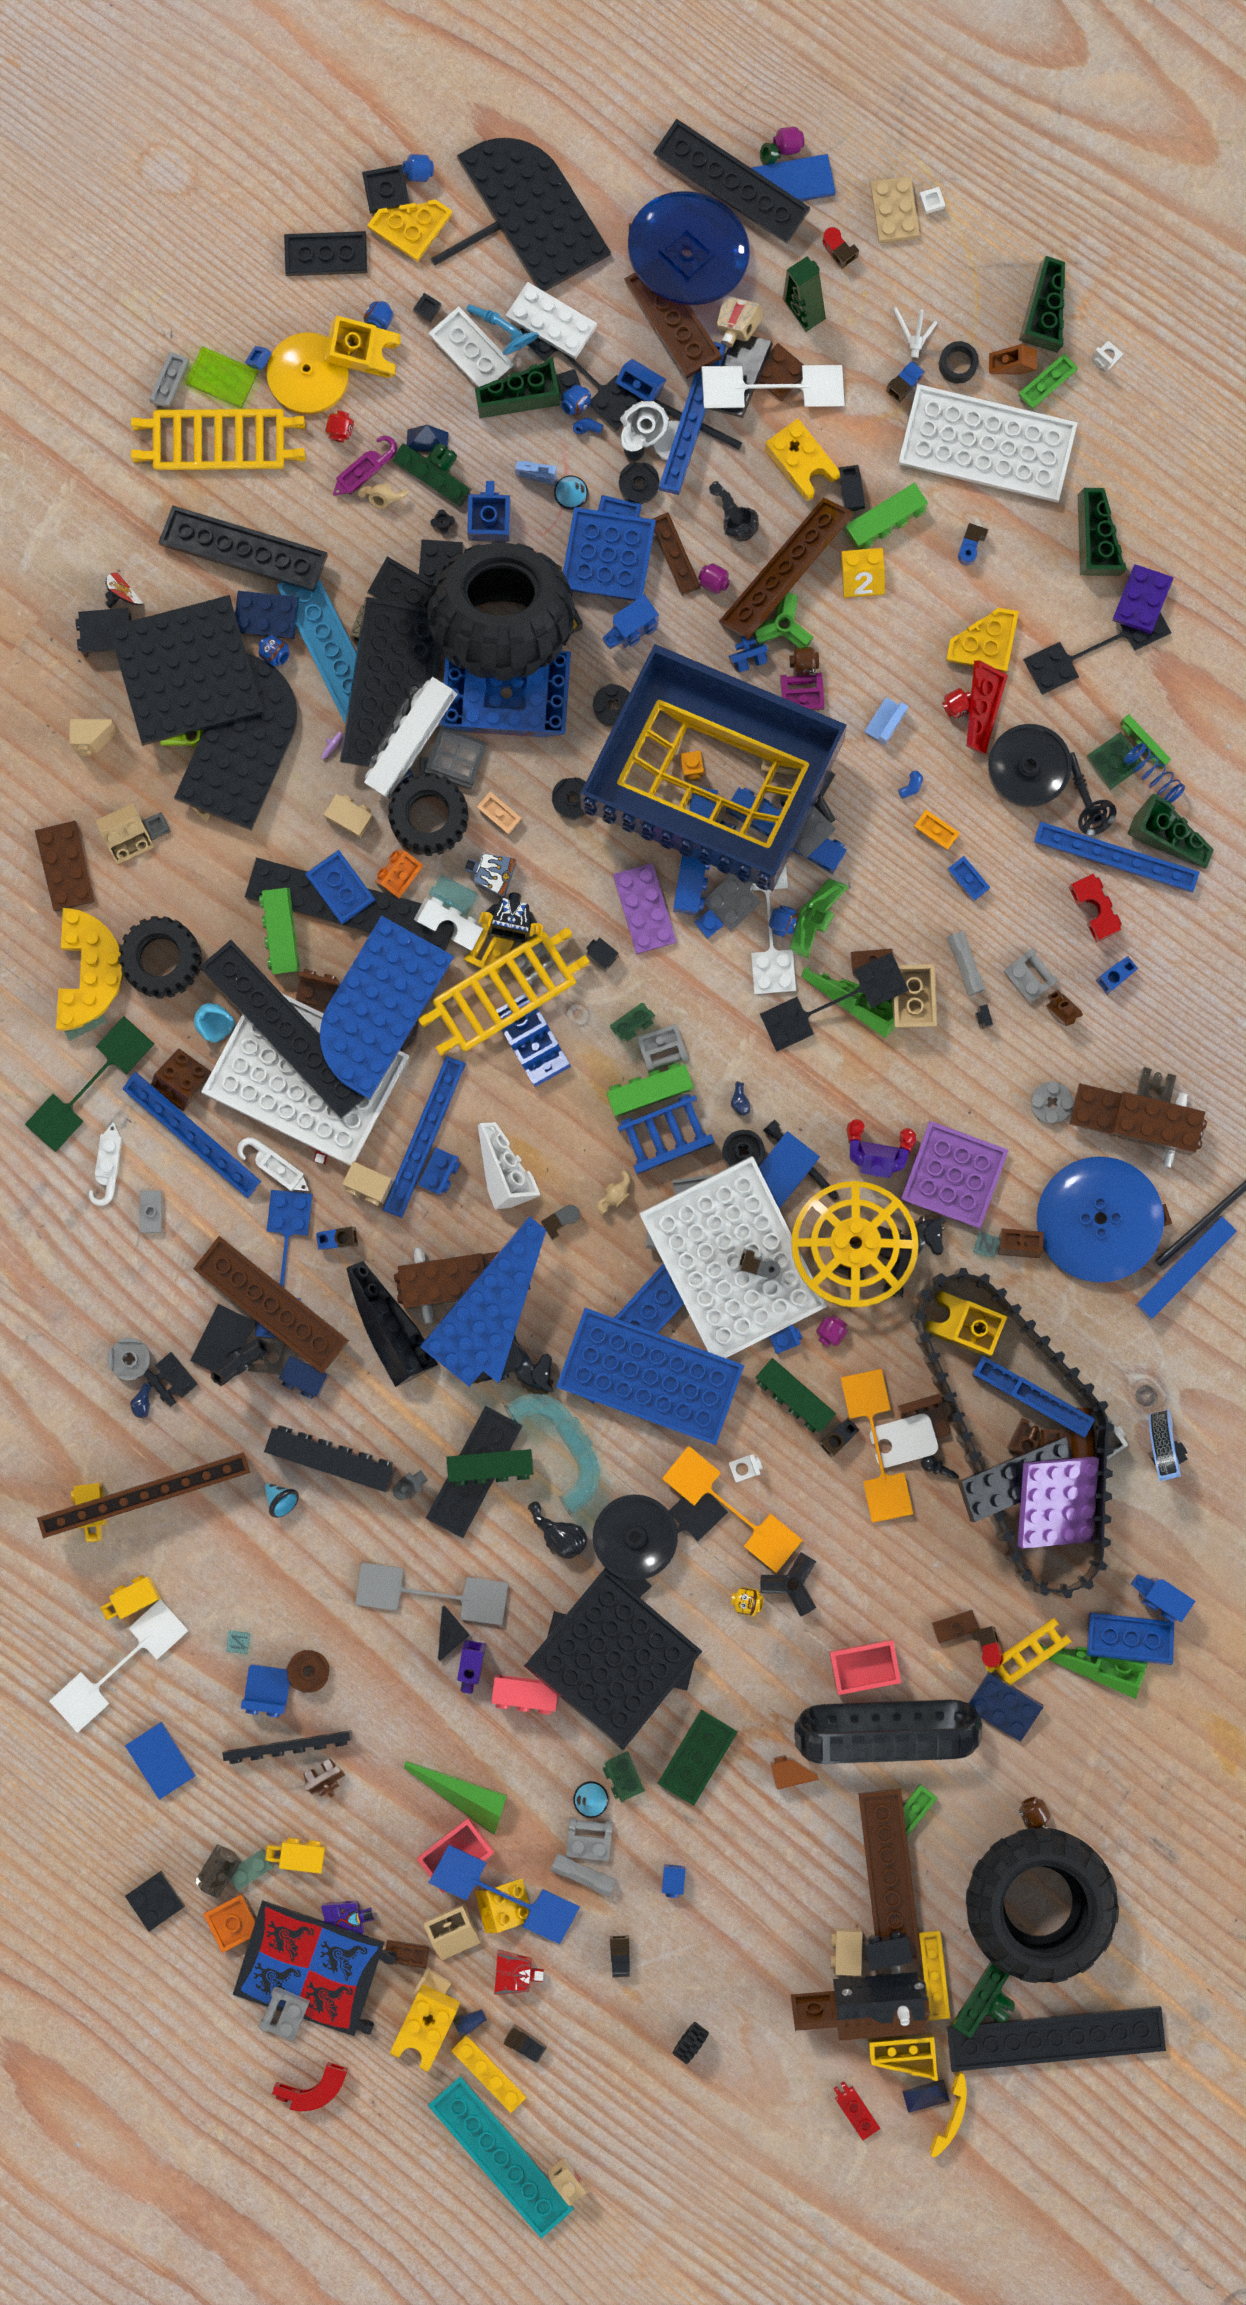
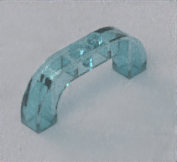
M541 1394L525 1395L505 1404L504 1408L514 1424L534 1414L545 1416L554 1424L574 1457L579 1470L575 1485L558 1497L569 1515L582 1509L589 1503L597 1490L600 1469L597 1457L591 1448L593 1443L588 1435L584 1436L580 1429L582 1425L578 1418H573L569 1410L558 1400Z

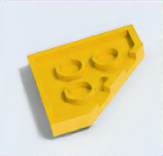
M436 199L429 200L427 203L400 205L398 208H382L376 212L368 223L367 228L418 262L450 219L453 211Z
M998 607L983 619L969 626L965 631L951 638L946 661L974 667V660H981L993 668L1007 673L1019 611Z

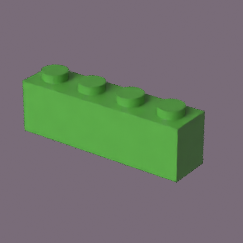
M914 482L846 524L844 532L856 550L868 549L874 544L873 541L878 538L882 540L888 537L894 528L900 529L908 524V520L912 517L918 518L926 512L925 509L928 502Z
M290 888L264 890L262 895L259 896L261 908H264L265 916H262V924L264 929L267 928L268 937H265V946L270 951V958L267 959L268 969L272 970V974L300 971Z
M680 1063L668 1066L669 1070L664 1072L660 1070L653 1071L648 1074L649 1077L642 1080L641 1077H636L629 1080V1084L625 1086L616 1084L609 1087L610 1091L606 1092L614 1117L616 1118L692 1091L694 1087L686 1064L680 1065Z

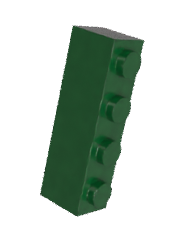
M773 1358L769 1360L755 1377L758 1380L756 1384L764 1391L769 1389L774 1394L772 1398L780 1405L785 1403L790 1408L788 1412L796 1419L801 1417L806 1421L804 1426L812 1433L815 1431L820 1433L836 1415L830 1407Z
M532 1449L446 1456L448 1482H453V1486L466 1485L467 1480H474L475 1484L487 1483V1479L496 1478V1482L509 1481L508 1477L517 1476V1480L530 1479V1475H534Z

